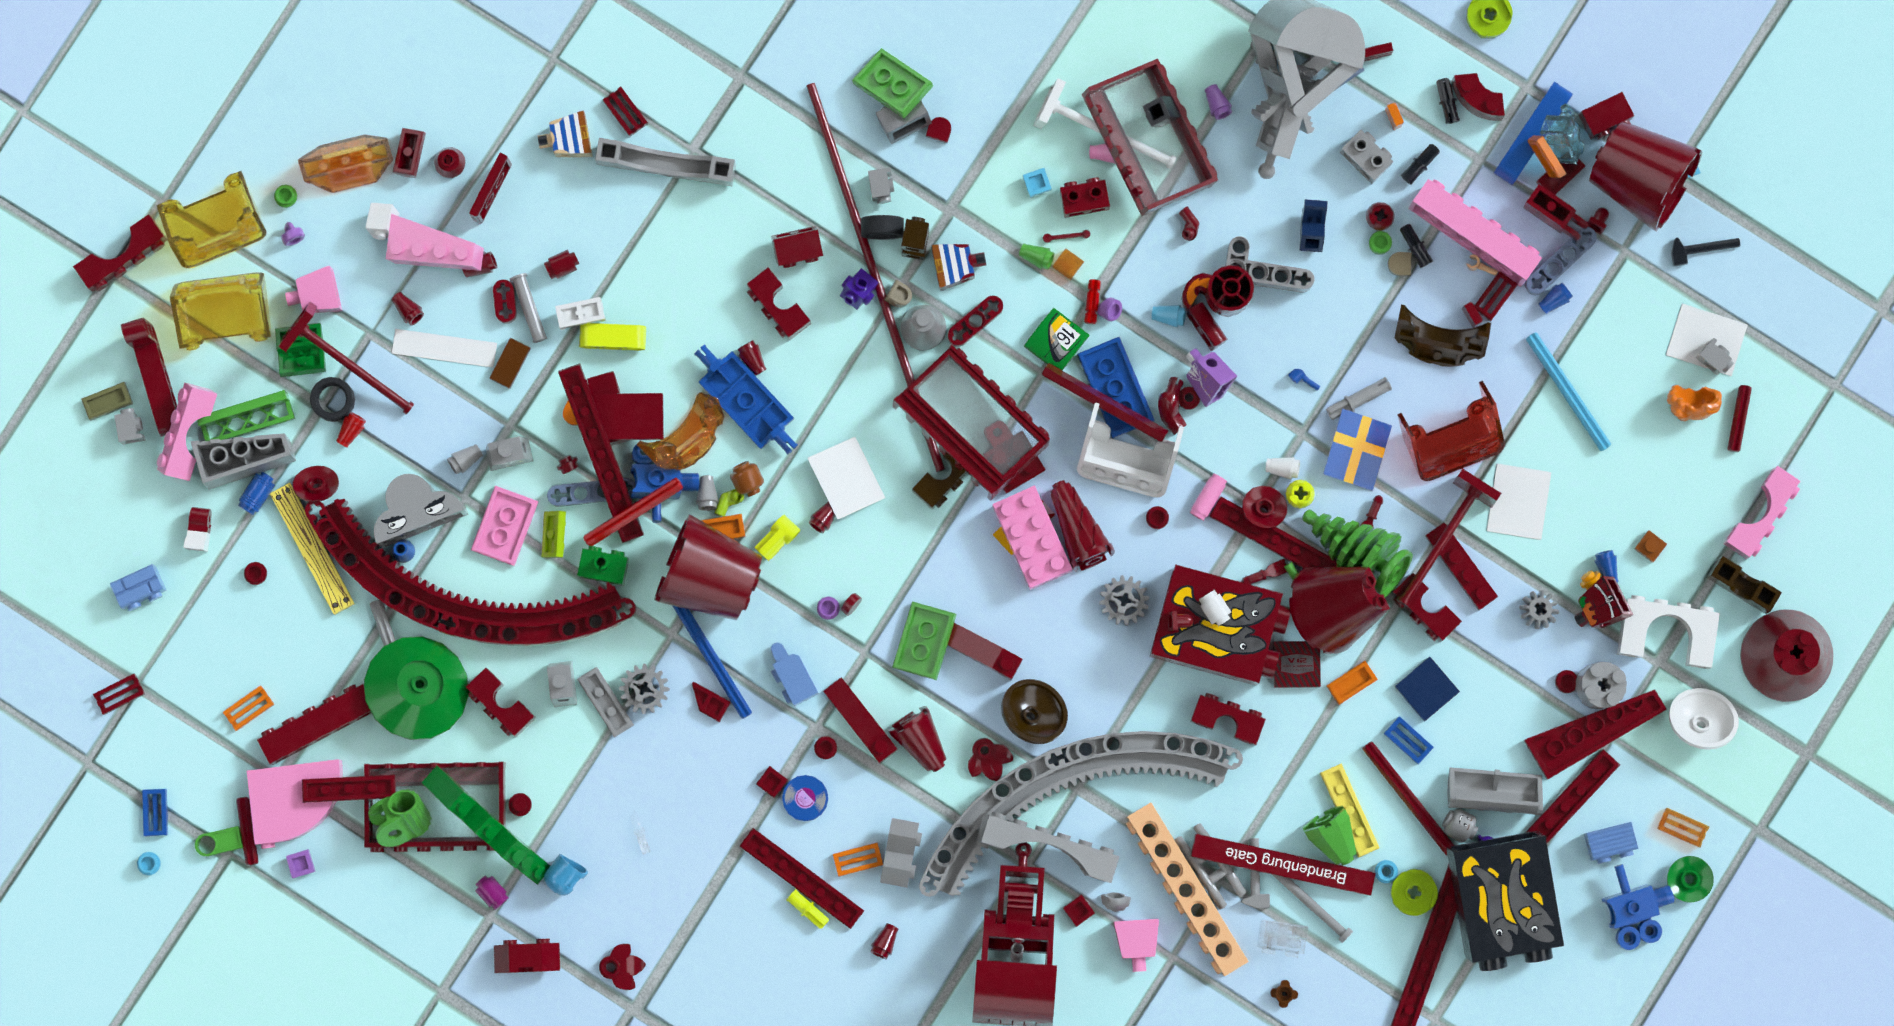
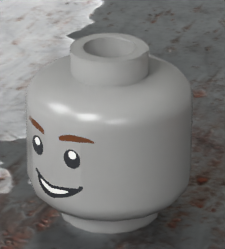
M1460 808L1454 811L1450 810L1442 823V826L1445 827V834L1460 843L1467 841L1468 838L1473 839L1478 831V827L1475 826V816Z

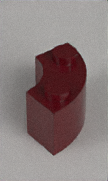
M1477 73L1454 75L1451 80L1452 87L1463 107L1477 117L1492 121H1502L1505 116L1502 93L1486 89L1479 81Z

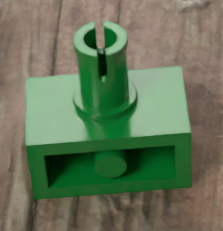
M589 546L588 549L582 548L577 576L624 586L629 558L625 557V552L611 550V554L602 552V548L596 546Z

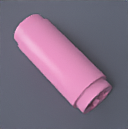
M1213 473L1193 504L1190 513L1204 521L1226 487L1227 481Z

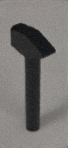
M1677 237L1674 239L1671 251L1673 266L1687 265V255L1740 247V239L1734 238L1683 246Z

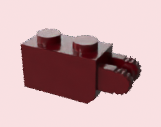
M1540 184L1523 207L1560 234L1564 232L1577 241L1581 235L1567 225L1569 221H1573L1584 229H1587L1589 226L1587 221L1575 213L1576 210L1571 205Z

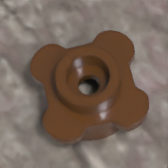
M1282 980L1277 988L1271 989L1270 995L1277 999L1279 1006L1282 1008H1286L1290 1001L1298 998V992L1292 989L1288 980Z

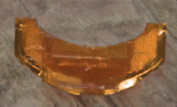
M701 392L698 393L690 413L676 431L664 438V440L651 443L639 441L637 446L658 467L682 470L694 465L711 449L717 439L715 436L716 429L719 425L723 424L724 414L719 399Z

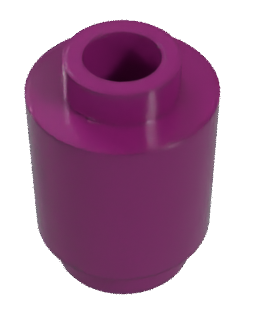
M485 875L475 884L478 887L475 892L489 907L492 906L494 910L498 909L509 899L506 895V890L493 876L488 878Z

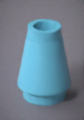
M1181 305L1153 306L1152 320L1177 328L1178 326H1184L1186 308H1182Z

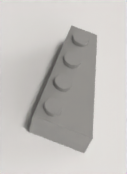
M285 433L248 438L234 437L233 439L190 441L202 482L209 490L255 475V473L265 472L296 461L290 439Z

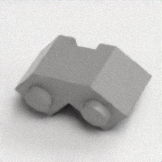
M892 818L880 883L908 888L909 878L914 879L916 865H912L915 846L920 847L922 833L918 832L919 823Z

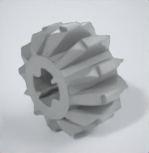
M1544 590L1539 591L1538 597L1532 591L1530 592L1531 599L1526 596L1522 599L1527 605L1519 606L1520 610L1526 611L1520 617L1521 619L1530 618L1526 622L1527 626H1530L1534 621L1535 629H1539L1541 623L1544 628H1548V621L1552 623L1556 621L1555 617L1551 614H1559V610L1552 609L1553 606L1558 604V601L1550 603L1549 600L1553 596L1551 593L1544 598ZM1535 604H1536V606H1539V605H1542V606H1543V608H1542V611L1544 612L1543 615H1542V613H1540L1539 615H1537V614L1535 613L1536 610H1537V609L1534 607Z

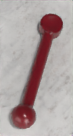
M1083 230L1080 233L1052 236L1047 233L1043 236V241L1050 243L1052 240L1076 237L1087 239L1091 233L1089 230Z

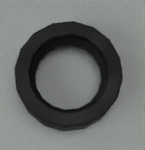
M871 215L861 218V237L888 240L903 237L904 218L900 216Z
M323 378L311 390V408L319 417L326 421L336 422L343 420L354 408V391L348 383L340 378ZM330 386L341 388L346 396L344 407L334 413L323 410L319 403L322 390Z

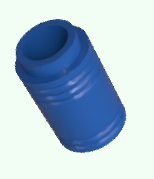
M264 472L260 475L255 473L241 498H239L240 503L238 506L252 515L255 512H259V509H261L275 487V484L272 483L274 478Z

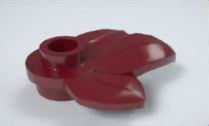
M980 738L973 744V755L968 760V770L972 777H976L983 772L988 779L998 781L1003 772L1002 764L1012 762L1013 755L1003 744H994L988 738ZM983 746L988 747V751L985 754L980 752Z
M630 944L617 945L613 948L610 956L603 958L599 964L601 975L607 979H612L614 985L623 990L636 988L633 976L640 973L646 966V963L641 958L630 955ZM609 963H613L615 965V970L613 972H609L607 970V965Z

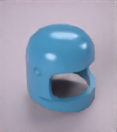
M559 854L545 872L544 881L554 893L565 896L573 891V887L580 879L586 877L588 871L579 863Z

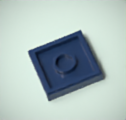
M1428 657L1394 686L1424 722L1460 692L1431 657Z

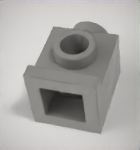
M891 167L868 171L872 200L877 201L878 204L891 202L890 192H894L893 179H888L887 177L892 176Z
M1713 338L1696 358L1714 374L1718 375L1721 372L1726 373L1734 363L1729 356L1730 352L1722 345H1715L1717 339Z
M133 408L121 410V414L114 415L118 440L121 444L146 441L145 436L140 433L143 430L141 418L137 417Z

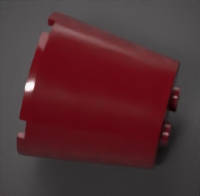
M1622 121L1615 130L1613 129L1610 132L1604 147L1601 146L1595 156L1597 160L1592 167L1589 182L1657 232L1667 222L1687 190L1684 184L1688 176H1694L1703 152L1696 147Z
M688 514L687 520L683 523L666 563L667 566H670L666 577H661L654 601L737 620L742 610L746 611L751 599L750 595L752 591H755L758 584L762 556Z

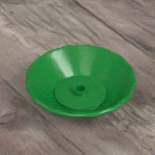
M423 636L402 637L383 646L370 661L364 678L365 701L374 719L390 733L409 740L431 739L450 730L463 715L469 697L467 695L469 690L466 687L468 685L467 673L458 656L443 643ZM416 681L422 682L423 688H417L415 685Z

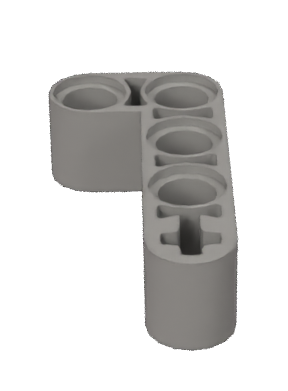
M1237 236L1230 241L1225 266L1237 265L1246 270L1251 276L1254 286L1300 293L1307 292L1312 288L1315 280L1310 270L1248 260L1250 249L1248 240L1242 236ZM1241 243L1244 245L1245 251L1243 253H1236L1233 250V245ZM1254 269H1261L1264 272V277L1262 279H1255L1252 271ZM1278 272L1284 273L1287 277L1286 282L1280 283L1276 281L1275 274ZM1292 274H1295L1293 279L1299 280L1302 276H1305L1306 281H1309L1305 286H1302L1301 281L1294 280L1292 284H1289Z

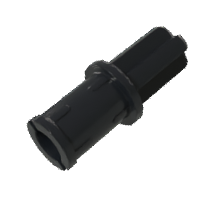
M1439 79L1436 84L1441 100L1439 105H1442L1445 123L1459 122L1460 118L1455 104L1457 99L1453 96L1450 79Z
M1429 144L1418 158H1413L1412 164L1400 176L1408 184L1412 185L1424 170H1428L1427 166L1440 153V150L1434 144Z
M1411 224L1401 227L1400 232L1410 247L1408 251L1412 252L1420 269L1433 262L1423 245L1425 242L1419 240Z

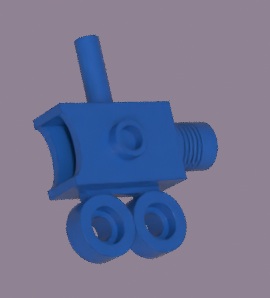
M640 442L634 446L631 457L635 464H632L630 474L634 477L635 488L632 490L631 498L642 499L674 478L680 480L683 489L668 499H679L681 491L699 490L698 473H681L680 465H673L678 457V450L673 444L668 442L661 443L657 446L656 450L647 442ZM645 450L648 454L642 455L640 451ZM667 450L671 455L666 456L663 454V451ZM654 458L657 464H651ZM661 503L652 508L653 523H661Z
M1624 865L1614 866L1621 893L1602 898L1601 900L1610 911L1611 922L1609 927L1613 929L1620 928L1616 933V943L1623 949L1632 950L1639 945L1640 940L1647 943L1657 942L1662 936V927L1657 921L1651 920V917L1660 915L1659 907L1674 903V895L1670 886L1667 885L1653 890L1651 885H1643L1630 889ZM1640 923L1637 929L1630 927V925ZM1647 927L1651 928V933L1649 935L1645 933V929ZM1628 933L1630 935L1629 941L1625 942L1624 935Z

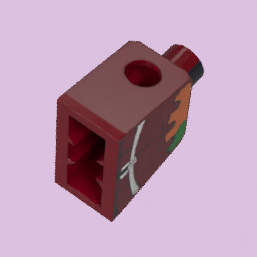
M1602 576L1578 599L1583 611L1575 615L1574 618L1580 627H1584L1589 623L1592 628L1601 629L1633 616V613L1615 577Z

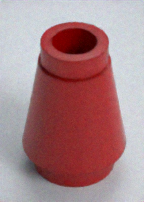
M350 412L344 418L336 441L348 448L365 428L366 420Z

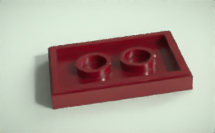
M501 152L469 212L473 221L479 224L483 223L512 166L508 156Z
M663 393L594 394V401L609 440H664Z

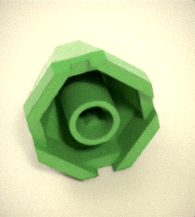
M1343 805L1324 811V816L1319 818L1317 815L1302 827L1307 838L1336 865L1341 863L1343 866L1354 860L1353 856L1356 854L1351 822Z

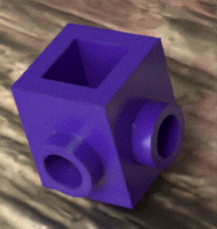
M861 268L853 277L849 275L841 285L843 290L840 297L844 299L845 303L858 310L863 304L867 306L875 296L873 292L879 282Z

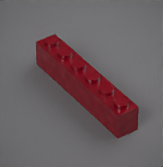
M356 684L351 685L343 690V695L337 698L335 695L330 696L322 701L324 705L315 708V706L309 707L302 711L303 716L297 719L294 717L288 718L281 723L282 727L276 730L272 727L262 732V737L257 739L269 764L274 765L371 714L365 701L364 684L358 687Z

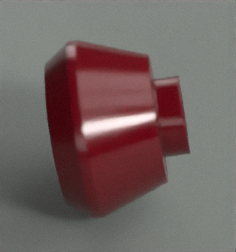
M454 147L443 148L437 153L434 160L436 171L445 178H454L460 175L466 163L463 153Z

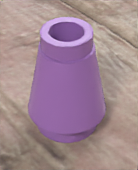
M1217 84L1211 85L1204 90L1211 116H1214L1216 120H1221L1232 113L1231 103L1218 88Z

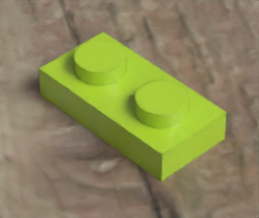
M544 511L541 554L543 558H563L566 526L565 511Z

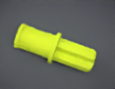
M796 889L786 899L787 902L791 903L802 913V917L808 918L819 929H822L828 923L829 919L814 906V902L810 903Z

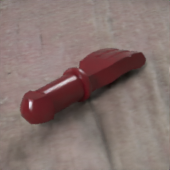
M1381 495L1373 498L1369 512L1366 514L1368 517L1361 525H1372L1374 529L1373 520L1377 519L1376 516L1383 504V497Z
M1282 559L1270 564L1264 571L1261 569L1259 572L1249 576L1246 575L1241 582L1251 585L1261 580H1266L1268 576L1274 578L1287 573L1284 568L1286 565L1285 560Z

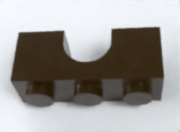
M913 216L912 219H906L901 243L902 257L925 260L929 239V223L925 222L924 218Z
M948 453L943 455V458L952 468L949 477L937 480L927 472L912 488V492L932 510L935 506L939 509L947 501L946 495L951 489L955 492L963 484L961 480L963 476L968 473L964 469L962 471L957 469L955 460Z
M1724 556L1717 559L1706 577L1765 614L1771 612L1782 594L1781 591L1765 581H1759L1742 571V567Z

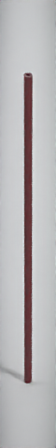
M811 83L806 85L869 274L879 282L875 291L907 386L915 381L890 304L884 300L887 295L868 239L861 237V218L816 85ZM931 437L929 439L925 438L936 472L945 470L936 442Z

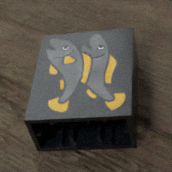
M1531 831L1446 847L1465 957L1472 963L1479 962L1480 971H1493L1508 966L1506 957L1524 954L1525 962L1527 963L1552 959V948L1564 946L1546 836L1539 831Z

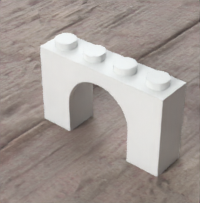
M1632 595L1631 599H1626L1633 616L1621 622L1617 655L1635 658L1643 657L1649 625L1658 617L1669 616L1679 620L1688 632L1689 642L1685 666L1704 669L1712 668L1720 613L1714 612V608L1700 606V610L1692 609L1691 604L1677 603V606L1668 605V601L1662 599H1654V602L1645 601V597Z

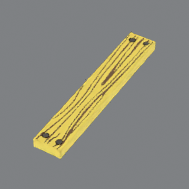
M288 483L271 492L270 495L333 614L336 615L354 605L355 603L324 544L309 522L299 497L294 493L292 484Z

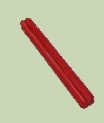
M677 478L667 482L585 534L583 537L585 543L588 546L597 544L682 490V483Z

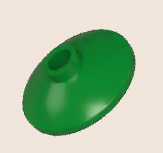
M1695 856L1679 858L1671 865L1667 874V884L1670 886L1673 895L1684 902H1698L1704 899L1712 890L1714 876L1710 866L1703 859ZM1687 875H1691L1693 878L1691 884L1685 881Z

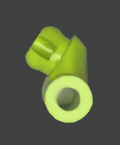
M736 489L721 494L714 514L725 517L728 507L741 503L744 500V494H739Z

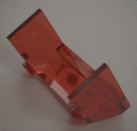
M1483 380L1478 382L1482 398L1469 404L1467 407L1468 417L1426 433L1421 425L1409 426L1403 414H1397L1404 442L1421 480L1432 481L1495 456L1504 449L1505 441L1497 405Z

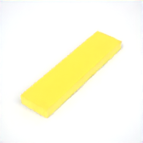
M1342 763L1321 772L1320 775L1334 806L1343 805L1350 817L1357 857L1359 858L1379 849L1380 847Z

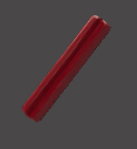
M1740 385L1738 388L1727 447L1731 452H1739L1741 450L1752 387L1748 385Z
M240 797L236 799L245 864L248 866L256 865L259 861L257 847L254 843L250 800L248 797Z

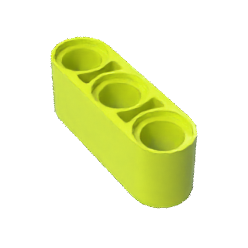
M580 325L579 347L586 349L645 350L646 326Z

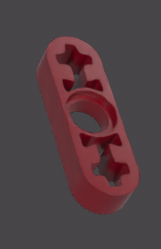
M992 295L978 304L950 328L948 332L950 344L955 347H961L970 341L1002 313V300L998 296ZM988 302H998V311L991 310L988 312L987 316L990 318L986 320L985 315L979 309L982 308L983 311H986L989 308ZM971 316H980L982 324L979 327H972L969 324ZM965 323L972 333L969 335L968 331H966L962 335V341L958 339L954 341L953 332H961L964 329L961 324Z

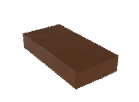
M510 338L490 379L511 389L531 348Z

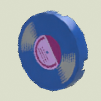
M809 775L797 776L789 781L784 788L782 796L783 806L787 813L796 820H814L821 816L827 808V789L816 777Z

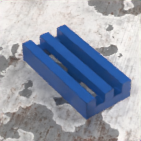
M1400 716L1384 732L1388 739L1418 765L1434 748ZM1397 725H1402L1426 747V750L1423 751ZM1391 732H1396L1403 740H1405L1412 748H1414L1420 754V756L1417 757L1414 753H1412L1404 744H1402L1395 736H1393Z
M167 789L142 790L144 836L168 835ZM149 794L153 795L154 831H150ZM158 794H161L162 831H159Z

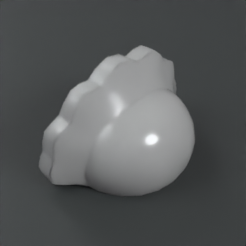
M1117 892L1101 895L1103 905L1114 912L1124 911L1129 906L1131 897Z

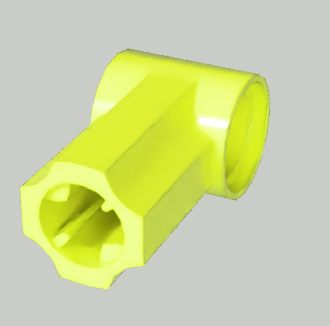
M785 514L772 525L771 531L754 547L768 561L785 544L788 545L801 531Z

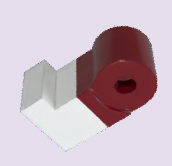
M191 508L187 536L183 546L185 549L208 552L211 531V509Z

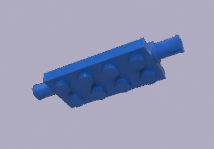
M705 344L700 348L706 356L699 349L694 355L708 368V373L699 381V384L760 450L771 440H775L787 455L790 454L792 450L786 443L793 449L798 444L784 430L794 420V417L733 351L725 358L717 359Z

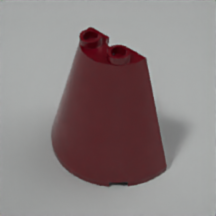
M1306 567L1297 573L1291 584L1293 591L1292 597L1289 598L1290 612L1298 632L1311 647L1319 648L1325 654L1344 652L1390 609L1384 595L1378 594L1375 590L1377 581L1370 567Z

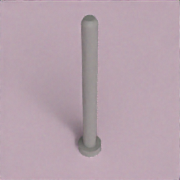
M1273 875L1340 936L1338 940L1341 943L1351 935L1353 931L1350 928L1346 930L1290 878Z

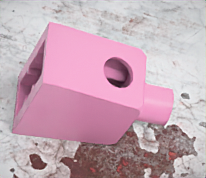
M326 266L297 278L296 285L298 290L285 293L288 306L301 303L302 311L309 302L317 306L315 313L342 311L334 270L331 266Z
M1159 919L1114 922L1122 959L1132 958L1133 972L1146 971V957H1155Z

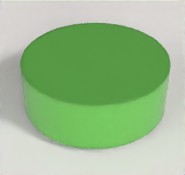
M1384 231L1373 233L1369 239V248L1377 255L1387 253L1392 246L1390 235Z

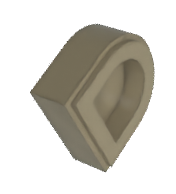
M1412 252L1394 253L1388 260L1389 271L1396 276H1411Z
M896 279L884 300L895 307H905L912 299L911 289Z

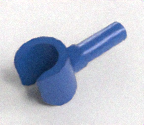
M1294 369L1288 375L1296 384L1303 380L1317 391L1320 388V385L1309 379L1301 369Z

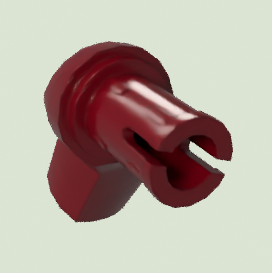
M1171 377L1169 379L1165 392L1161 393L1158 399L1161 421L1173 435L1178 433L1180 426L1185 427L1187 425L1179 413L1178 394L1183 386V381L1179 379L1178 384H1176L1178 377Z

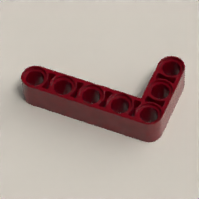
M143 317L121 324V330L126 343L134 349L154 420L160 436L163 437L170 430L171 415L176 410L177 403L155 329Z

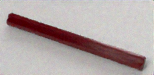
M1372 741L1367 743L1363 747V751L1447 856L1446 847L1455 845Z

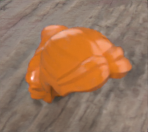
M1674 385L1667 395V402L1671 405V412L1681 421L1706 419L1712 414L1717 413L1722 404L1721 392L1706 386L1695 391L1691 388L1685 389L1679 385Z

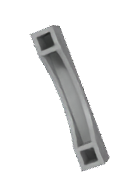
M599 138L595 158L597 165L731 187L733 186L736 168L735 159L672 153Z
M992 812V815H984L977 837L978 842L1001 849L1024 842L1045 843L1067 854L1079 866L1085 876L1112 883L1120 857L1113 854V849L1101 846L1100 850L1092 848L1091 842L1079 839V842L1076 843L1070 841L1071 836L1058 832L1057 836L1048 834L1049 829L1036 825L1035 829L1026 827L1027 822L1014 819L1013 822L1005 820V815Z

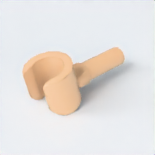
M1469 256L1471 259L1476 260L1477 264L1472 266L1466 263L1468 269L1472 271L1480 269L1492 275H1497L1498 271L1481 263L1478 256Z

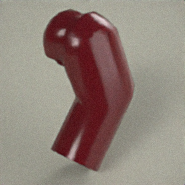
M1187 206L1179 212L1185 221L1182 237L1184 240L1192 241L1198 234L1200 223Z

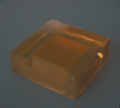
M1065 248L1052 268L1071 281L1084 261Z

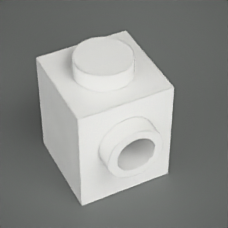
M370 204L365 228L373 238L378 240L388 238L391 214L399 216V212L393 204Z

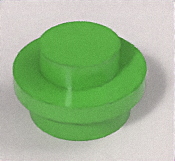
M281 185L276 189L274 199L279 206L288 208L296 203L297 192L290 185Z

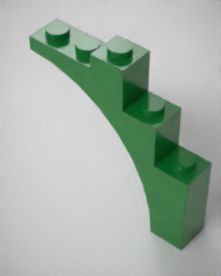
M436 766L422 781V784L449 811L460 818L477 836L488 843L505 861L538 885L544 878L550 864L490 814L450 775Z

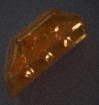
M364 134L320 145L299 158L298 163L304 182L335 193L376 183L393 161V156L387 137Z

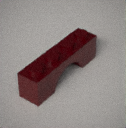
M149 214L130 227L131 241L129 247L122 255L114 259H102L94 254H90L73 266L89 290L92 292L95 290L97 292L107 287V282L115 277L117 279L127 272L126 269L133 264L138 265L146 259L145 256L151 251L157 252L165 246L164 243L168 239Z

